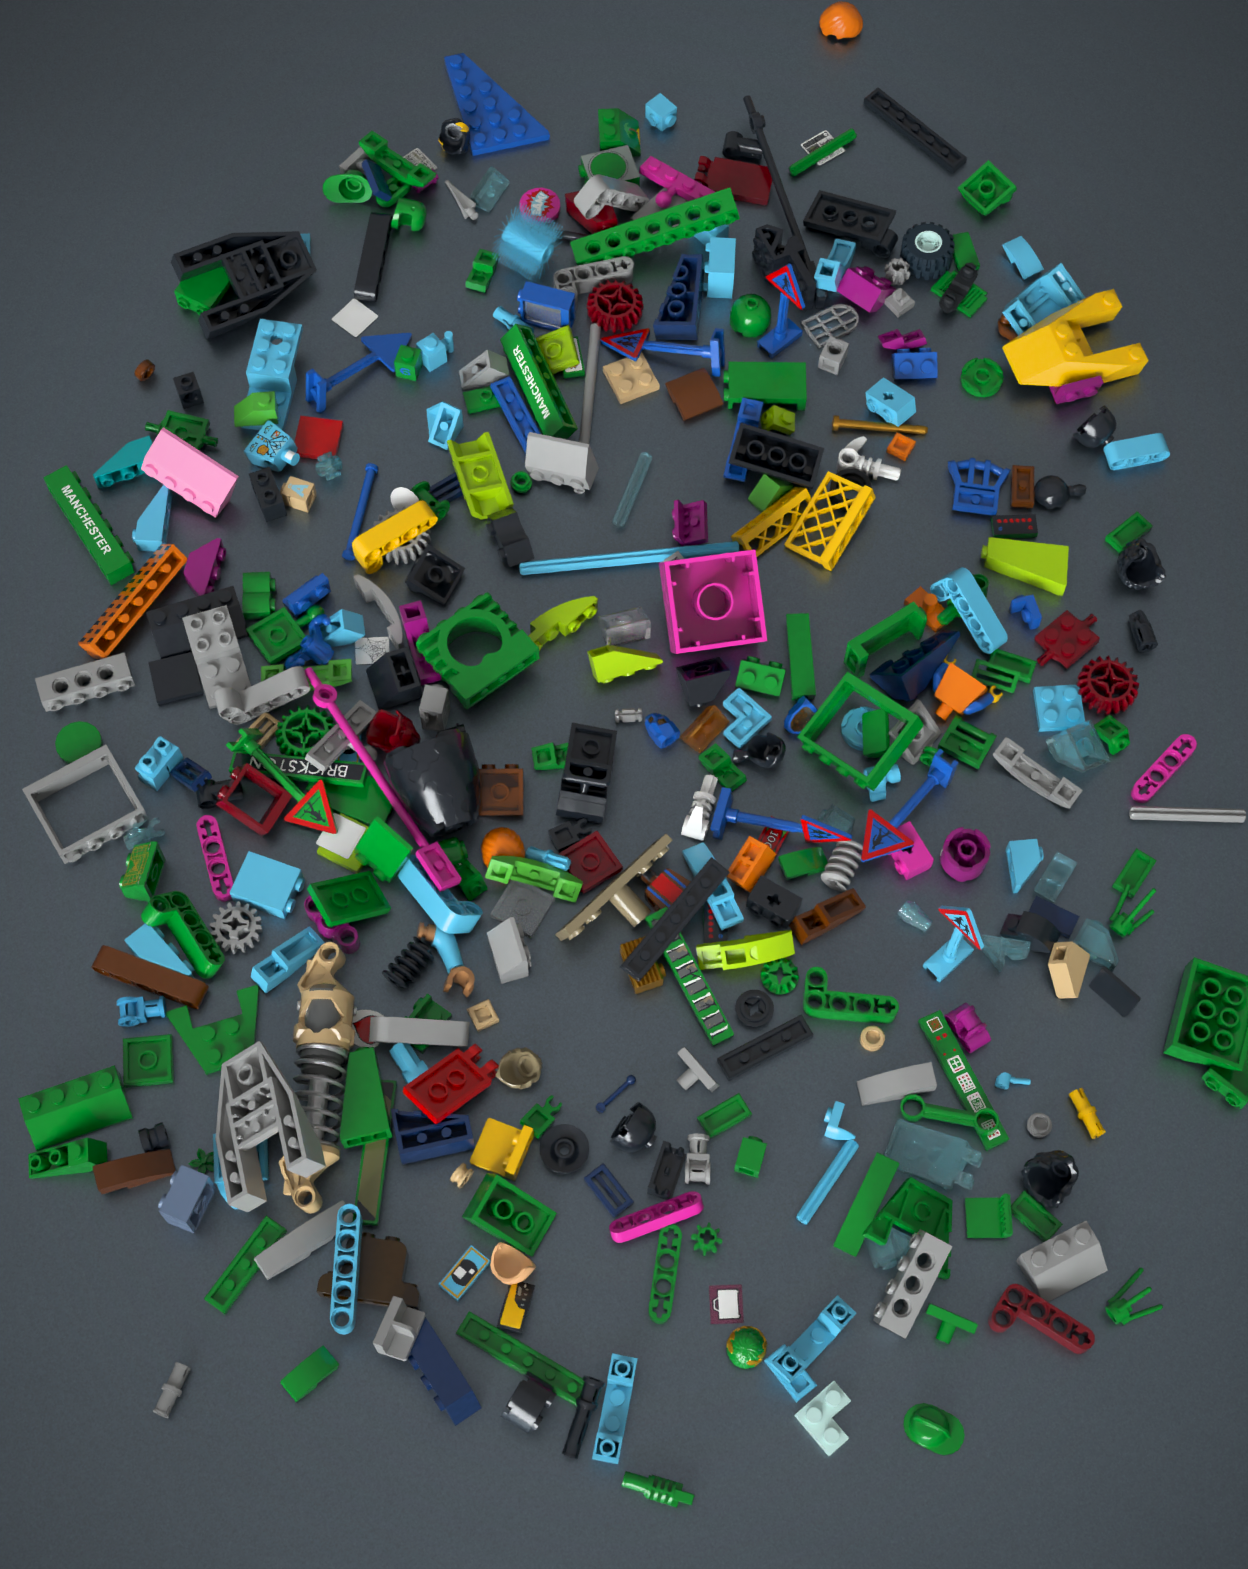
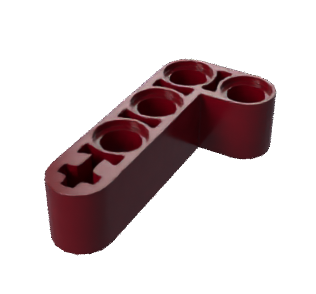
M1011 1284L1005 1289L988 1318L990 1328L995 1332L1003 1333L1019 1317L1076 1354L1085 1353L1095 1342V1335L1091 1329L1019 1284ZM1008 1293H1017L1019 1295L1020 1302H1011L1009 1300ZM1031 1306L1039 1307L1042 1311V1317L1033 1316L1030 1310ZM997 1313L1006 1316V1325L997 1322L995 1316ZM1054 1320L1063 1323V1332H1059L1053 1327ZM1071 1329H1073L1074 1331L1071 1333V1336L1069 1338L1066 1337ZM1080 1335L1084 1337L1082 1345L1078 1343Z

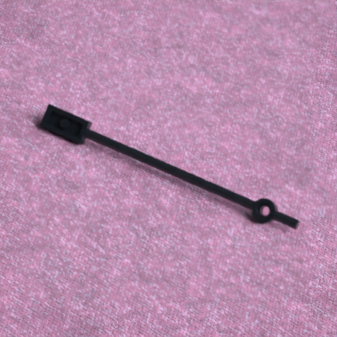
M747 95L743 98L749 115L751 131L753 134H756L792 236L798 237L805 248L803 262L814 279L817 268L814 261H810L763 132V128L766 126L765 118L759 112H756L751 96ZM815 288L814 305L818 309L824 307L825 300L828 298V291Z

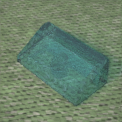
M490 166L471 193V200L476 203V207L490 212L510 181L494 167Z

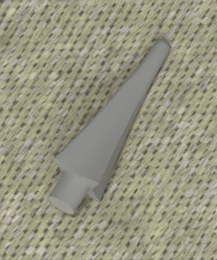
M446 180L445 184L453 194L464 218L470 217L472 220H475L478 217V213L475 210L476 203L459 191L449 180Z

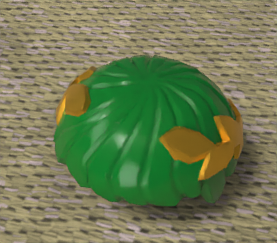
M738 1327L733 1330L727 1340V1355L732 1363L739 1368L749 1369L756 1367L766 1355L767 1340L763 1333L755 1327Z

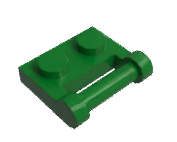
M956 714L941 739L938 749L979 769L994 744L997 735L992 732L989 734L963 721L962 717ZM959 728L971 734L972 736L984 741L985 743L982 744L966 736L965 734L957 731L956 729Z

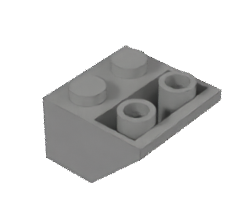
M510 917L487 932L488 942L501 984L529 976L528 968L532 967L531 956L528 946L524 942L521 923L516 924L514 917Z

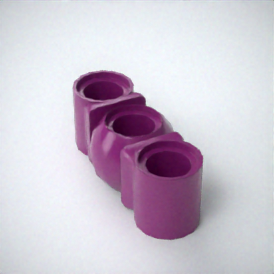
M308 896L304 902V907L308 918L315 922L320 934L328 939H332L342 952L346 954L355 953L360 947V940L356 929L351 927L349 923L327 927L319 910L311 911L315 903L311 896ZM346 937L354 938L351 943H343Z

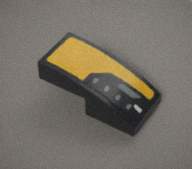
M520 1282L508 1286L497 1328L522 1334L535 1285Z

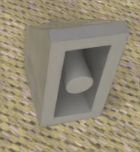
M490 350L483 352L459 370L462 389L469 390L489 387L491 383L508 377L509 371L506 357Z

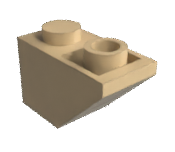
M1073 941L1054 943L1048 962L1056 996L1060 999L1078 998L1090 954Z

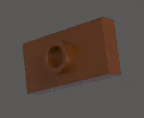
M1012 465L1011 507L1033 508L1034 466Z

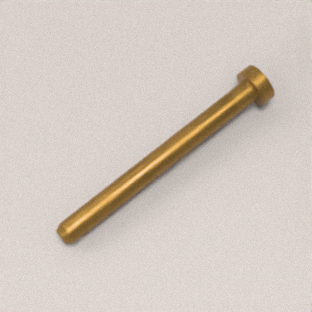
M833 415L832 430L838 431V428L912 434H926L928 432V427L922 425L901 424L897 427L892 423L839 419V415Z

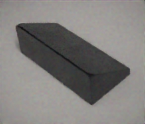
M1103 967L1089 984L1093 991L1123 1017H1126L1141 1000V997L1107 967Z

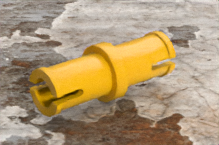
M1079 1088L1069 1093V1097L1078 1111L1077 1116L1079 1120H1083L1091 1135L1090 1137L1094 1139L1096 1136L1100 1137L1106 1133L1096 1115L1097 1110L1095 1106H1091L1084 1093V1089Z

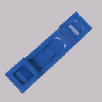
M742 398L735 433L723 475L724 478L745 482L748 469L729 464V459L740 423L759 427L763 402Z

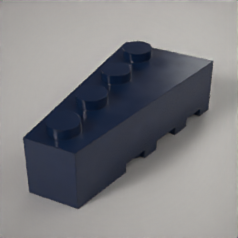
M425 1317L408 1360L415 1371L420 1368L423 1376L420 1377L428 1391L433 1389L437 1395L433 1399L441 1412L446 1410L456 1426L480 1410L481 1406L472 1388Z

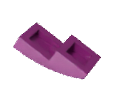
M895 329L878 336L883 348L910 349L927 344L926 338L920 329L901 335L900 331Z

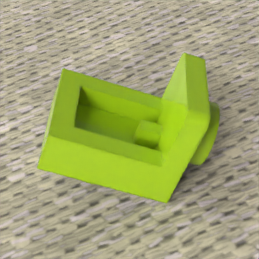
M773 405L762 414L760 419L761 429L767 431L774 429L791 435L795 432V413Z

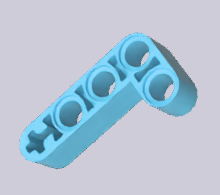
M962 567L954 570L931 585L930 592L936 595L937 601L941 602L949 598L952 600L979 648L984 653L991 654L1007 642L1008 636L968 569Z
M411 855L398 874L399 879L438 928L450 934L470 933L483 914L482 909L477 904L470 901H458L449 889L439 892L416 855Z

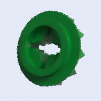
M784 958L764 963L761 970L762 984L768 991L774 994L791 992L799 980L798 967L791 960ZM779 967H782L783 974L787 976H784L780 984H778L779 980H777V976L773 975V973H777Z

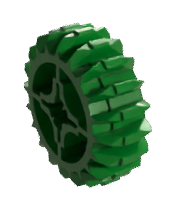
M308 704L305 710L298 706L297 712L289 709L290 716L282 715L283 722H278L277 724L279 730L275 731L276 745L279 747L281 754L306 757V754L313 748L312 746L317 744L336 724H333V718L328 716L325 710L320 712L317 706L313 710H311ZM311 723L320 725L324 730L313 727ZM307 730H308V731H309L308 736H306V739L304 740L305 734H307ZM289 741L301 744L302 748L292 745Z

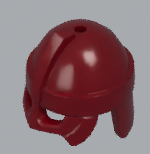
M379 710L371 720L366 735L368 745L381 749L386 753L400 746L408 748L418 744L421 738L412 720L396 710L398 716L385 710Z

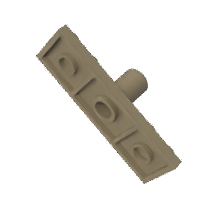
M664 834L652 843L555 934L560 941L566 938L571 940L585 929L583 924H588L602 913L600 908L608 900L633 927L639 924L651 910L626 883L634 876L639 877L653 865L651 860L655 862L658 858H661L670 849L667 845L672 839L667 834Z

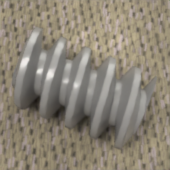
M852 840L837 841L836 848L832 852L833 855L830 856L829 863L826 864L825 871L821 874L822 881L829 888L840 892L847 891L843 885H850L851 881L847 877H854L855 873L851 869H858L859 865L855 861H861L860 854H862L863 846Z

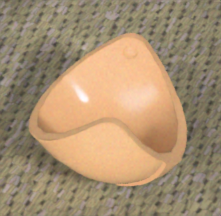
M499 1242L493 1250L490 1263L491 1270L496 1278L504 1284L520 1283L528 1278L536 1268V1265L530 1258L507 1243Z

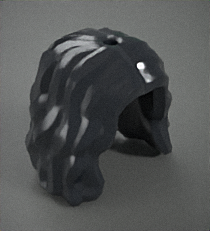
M1138 538L1128 542L1119 553L1117 572L1122 583L1129 588H1135L1136 590L1148 589L1150 586H1158L1162 579L1166 578L1165 569L1162 567L1156 548L1153 544L1147 543L1145 539Z
M1061 1150L1037 1153L1034 1158L1024 1164V1169L1021 1171L1024 1176V1186L1028 1189L1029 1195L1033 1196L1037 1202H1042L1046 1208H1058L1059 1204L1063 1203L1064 1198L1071 1194L1072 1187L1079 1176V1170L1075 1165L1074 1158Z

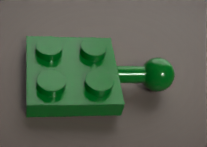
M312 605L307 610L306 615L295 621L286 608L283 607L247 628L246 632L269 665H274L302 648L300 643L306 635L301 628L310 623L314 617L325 614V611L319 605Z

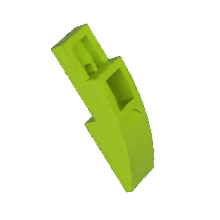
M595 596L583 597L565 602L546 611L530 623L531 634L528 636L538 646L540 651L542 645L548 640L552 641L555 639L559 631L565 637L571 632H576L583 621L587 618H592L597 613L598 598Z
M792 930L744 936V939L696 945L700 970L723 967V970L741 968L774 961L795 954Z

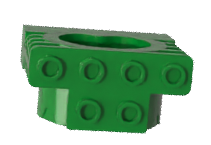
M489 592L475 597L468 606L459 608L452 617L440 621L436 628L420 635L416 642L418 652L422 653L425 660L433 666L435 672L440 674L442 680L450 686V691L466 709H469L540 659L538 646L523 629H518L517 624L511 621L508 614L500 608L498 602L492 599ZM471 632H484L502 641L500 650L495 653L486 654L482 662L477 666H467L459 663L451 656L448 650V646L456 638Z

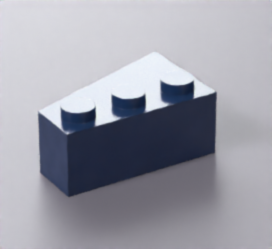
M391 1108L402 1165L475 1149L469 1115L450 1114L441 1122L435 1124L422 1111L414 1110V1112H407Z

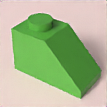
M275 391L252 393L234 406L235 427L264 425L268 420L274 424H279Z

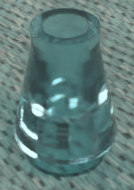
M907 899L897 912V915L901 917V921L924 932L933 923V920L925 914L915 901L911 902Z

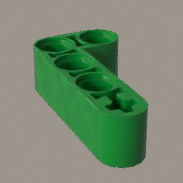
M172 891L155 895L150 899L141 913L142 921L151 927L167 924L196 973L205 979L213 978L224 963L225 957L188 896L181 891Z
M812 967L807 971L803 992V1011L807 1016L878 1024H889L895 1020L899 1010V1003L895 998L884 995L828 991V976L823 968ZM817 977L822 983L813 984L810 978ZM810 1000H817L820 1006L812 1007L808 1002ZM840 1002L845 1008L841 1010L836 1009L833 1003ZM864 1004L869 1010L862 1012L857 1008V1005ZM884 1007H888L890 1013H886Z

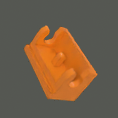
M749 836L728 869L730 873L727 878L735 885H740L744 890L751 893L760 876H764L777 854L768 845Z

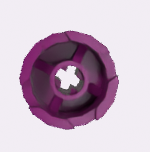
M957 828L946 837L940 853L941 865L947 874L959 882H965L966 880L978 877L984 871L989 860L990 842L986 835L978 829Z

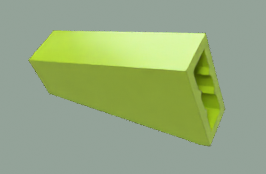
M989 537L987 544L982 546L981 558L985 559L984 567L1060 596H1063L1067 586L1069 546Z

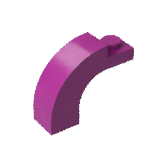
M421 600L399 606L407 643L421 685L442 680L440 674L435 672L433 666L425 660L423 654L419 653L416 647L419 636L429 632L427 617Z

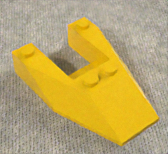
M1111 289L1095 293L1058 310L1005 344L1002 349L1018 383L1023 385L1061 387L1064 384L1101 376L1103 383L1139 374L1149 361L1140 343L1093 354L1081 329L1114 320L1122 308L1115 290Z

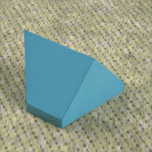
M442 401L426 409L429 429L428 442L449 450L447 440L455 441L464 427L461 409Z

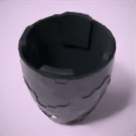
M457 728L440 731L436 738L408 748L400 746L386 754L383 766L393 791L413 821L421 826L431 837H440L456 832L463 828V823L466 822L467 826H470L479 820L481 803L480 773L468 733L460 732Z

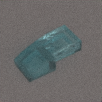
M1057 851L1034 891L1055 902L1075 869L1077 862Z

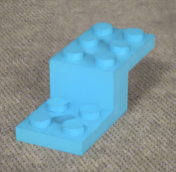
M260 319L246 370L249 383L247 396L255 392L275 391L279 424L275 425L284 431L297 382L294 363L303 326L302 324ZM275 339L282 340L278 345L272 344V341ZM264 425L243 426L241 428L261 430Z

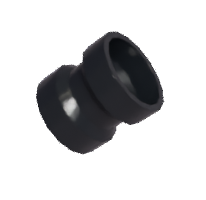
M163 1122L155 1124L150 1129L145 1127L138 1130L145 1153L152 1152L156 1146L162 1148L170 1146L169 1137Z

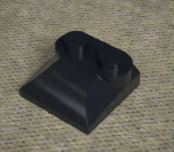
M427 544L410 570L405 583L411 591L421 592L445 605L465 568Z

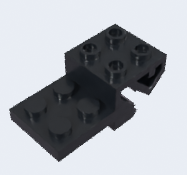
M768 224L756 228L755 238H753L754 251H752V257L755 263H759L763 277L766 279L768 274L790 263L805 304L803 309L805 312L813 309L816 283L803 262L805 248L799 238L796 236L790 237L786 246L782 245L783 229Z
M578 723L571 724L556 816L578 820L586 818L589 822L602 824L607 801V787L610 785L617 737L616 730Z

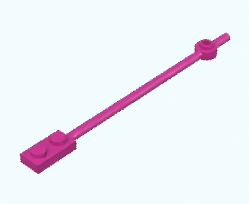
M312 667L306 668L304 670L305 674L315 689L313 694L314 703L321 708H328L421 848L417 850L415 855L439 892L460 884L462 878L438 842L429 845L336 705V689L331 685L322 684Z

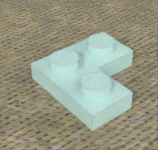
M835 1381L830 1383L795 1414V1417L828 1456L832 1455L849 1439L834 1421L833 1417L847 1406L851 1400Z

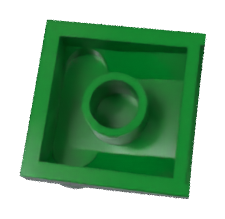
M989 160L958 187V191L964 199L984 216L1000 204L1009 202L1013 197V193L1017 190L1016 185Z

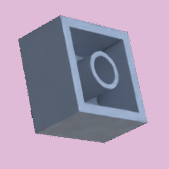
M181 1165L179 1171L176 1170L171 1177V1187L168 1193L164 1194L160 1199L159 1212L167 1223L195 1234L217 1188L208 1175Z

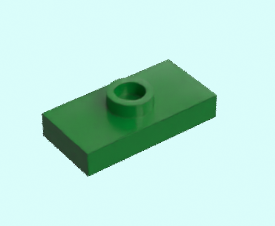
M490 386L463 392L468 414L500 407Z

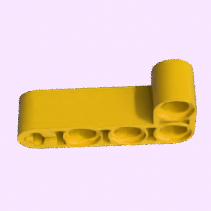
M424 500L418 501L356 537L352 542L354 557L367 574H373L382 567L383 555L433 527L438 518Z

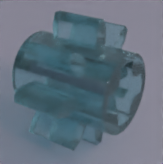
M328 452L317 457L318 462L315 468L320 477L326 476V480L329 481L341 475L340 471L343 464L338 456H332V452Z

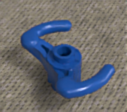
M320 614L309 623V635H306L301 641V650L287 658L284 664L286 669L296 666L302 667L305 661L313 660L318 665H326L329 662L334 651L331 645L323 640L320 629L321 623L324 625L331 623L328 615Z

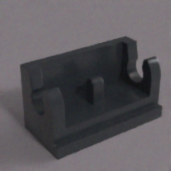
M663 1141L648 1185L647 1194L665 1200L673 1197L686 1157L682 1147L676 1149L671 1147L669 1142Z

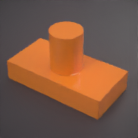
M920 586L904 600L906 606L914 601L918 607L924 609L927 615L926 625L935 633L944 626L939 623L937 616L945 608L937 602L936 595L927 593Z

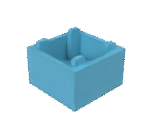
M710 237V243H706V251L709 252V262H705L704 272L708 273V283L703 284V291H707V297L732 299L736 238Z

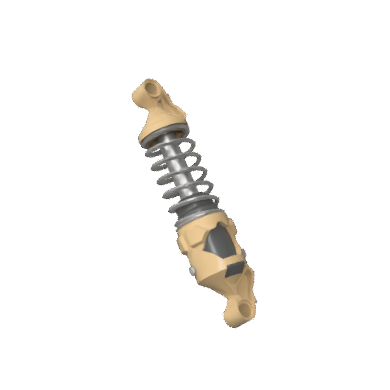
M334 942L322 944L313 960H307L306 972L297 984L301 992V1001H297L299 1020L294 1025L293 1032L296 1053L300 1056V1059L294 1063L297 1067L301 1068L302 1073L293 1077V1080L302 1085H309V1090H297L294 1092L298 1100L308 1101L307 1106H302L304 1111H307L305 1114L321 1143L326 1167L305 1178L287 1170L284 1155L279 1161L281 1173L285 1179L283 1194L291 1195L295 1204L309 1214L319 1211L323 1203L321 1195L314 1186L315 1179L327 1167L340 1159V1147L336 1145L340 1141V1134L335 1129L341 1126V1117L337 1113L343 1110V1102L338 1098L345 1093V1087L340 1082L347 1076V1072L341 1066L348 1062L350 1049L354 1047L355 1030L352 1028L353 1016L357 1014V1007H354V996L334 978L336 971L342 968L346 961L345 954ZM336 952L335 957L328 960L329 955ZM340 1072H342V1075H343V1076L340 1077V1078H337V1077L340 1075ZM334 1084L340 1087L341 1092L335 1095L328 1094L329 1085ZM328 1100L337 1102L340 1107L333 1111L327 1110ZM326 1116L337 1119L338 1124L330 1127L325 1126ZM325 1132L334 1134L337 1139L332 1142L325 1141ZM308 1195H312L311 1202L304 1205V1199Z

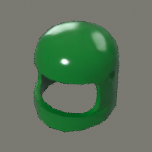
M399 197L391 228L399 229L400 225H409L412 231L422 229L427 217L425 205L417 200Z

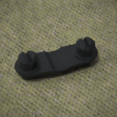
M966 263L959 270L949 288L941 297L939 306L943 312L950 313L954 311L968 294L978 276L976 266L973 263Z

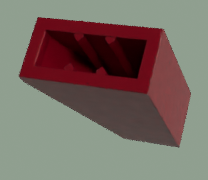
M579 191L565 194L567 213L592 234L617 226V217L613 206L605 205L595 217L586 219L574 204V198Z

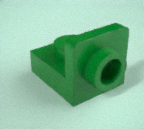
M1108 715L1092 726L1093 733L1108 744L1109 753L1112 755L1125 749L1130 744L1128 728L1111 715Z
M467 859L462 865L455 867L462 878L457 886L463 891L468 901H472L487 890L488 887L481 873Z

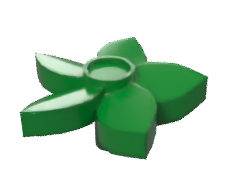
M198 1148V1159H194L188 1164L198 1168V1172L203 1174L207 1170L214 1172V1152L206 1155L202 1149Z

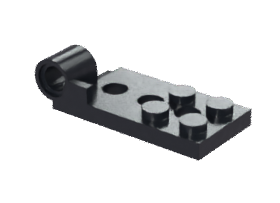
M821 190L818 191L803 220V225L806 227L861 241V247L872 250L880 258L890 257L898 241V235L893 230L888 229L896 215V210ZM830 211L835 212L833 215H827L826 213ZM849 216L854 217V219L852 220H846L845 218H848ZM868 221L874 222L872 225H865L864 223Z

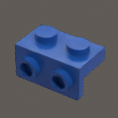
M920 348L918 353H910V349H897V353L892 354L894 380L938 378L937 352H931V348Z
M323 573L319 576H314L282 600L283 604L295 617L299 616L331 592L329 580Z

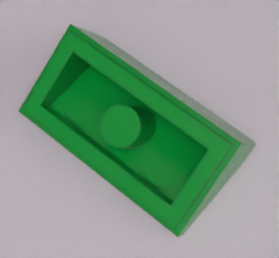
M883 709L873 710L862 715L864 756L878 759L890 747L889 713Z

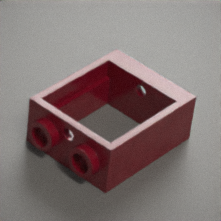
M248 763L240 767L237 765L229 776L232 778L229 784L223 785L217 794L219 799L216 805L259 835H265L270 831L292 795ZM243 776L275 797L260 822H257L227 801Z

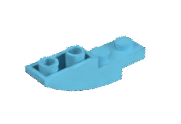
M704 842L682 850V854L693 877L698 874L711 857L715 859ZM725 878L707 900L721 930L741 923L744 920L734 899V893Z

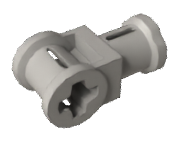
M699 1133L689 1134L687 1140L690 1141V1149L685 1161V1184L695 1181L705 1182V1184L710 1185L711 1163L709 1162L710 1154H707V1142L710 1141V1136Z

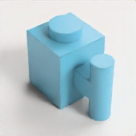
M446 331L442 340H439L433 332L416 343V348L421 349L423 365L429 372L447 362L446 351L448 353L454 351L453 333L451 331Z

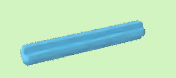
M851 1139L845 1142L797 1213L796 1218L801 1223L808 1224L859 1147L856 1141Z

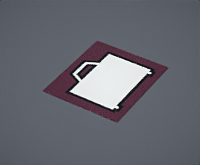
M742 1284L709 1286L711 1324L744 1323Z

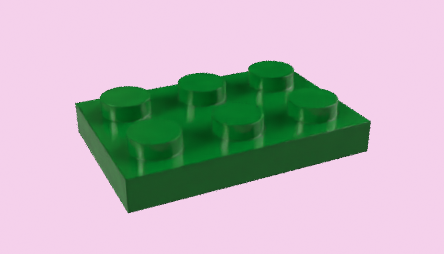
M370 871L311 883L307 888L328 927L388 914L391 909Z

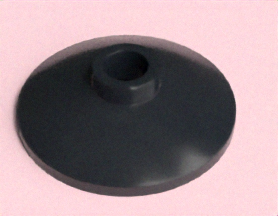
M560 1124L550 1128L540 1142L542 1161L549 1169L557 1173H571L578 1170L584 1165L589 1155V1142L586 1135L573 1125ZM566 1147L569 1149V1153L563 1155L560 1153V1149Z

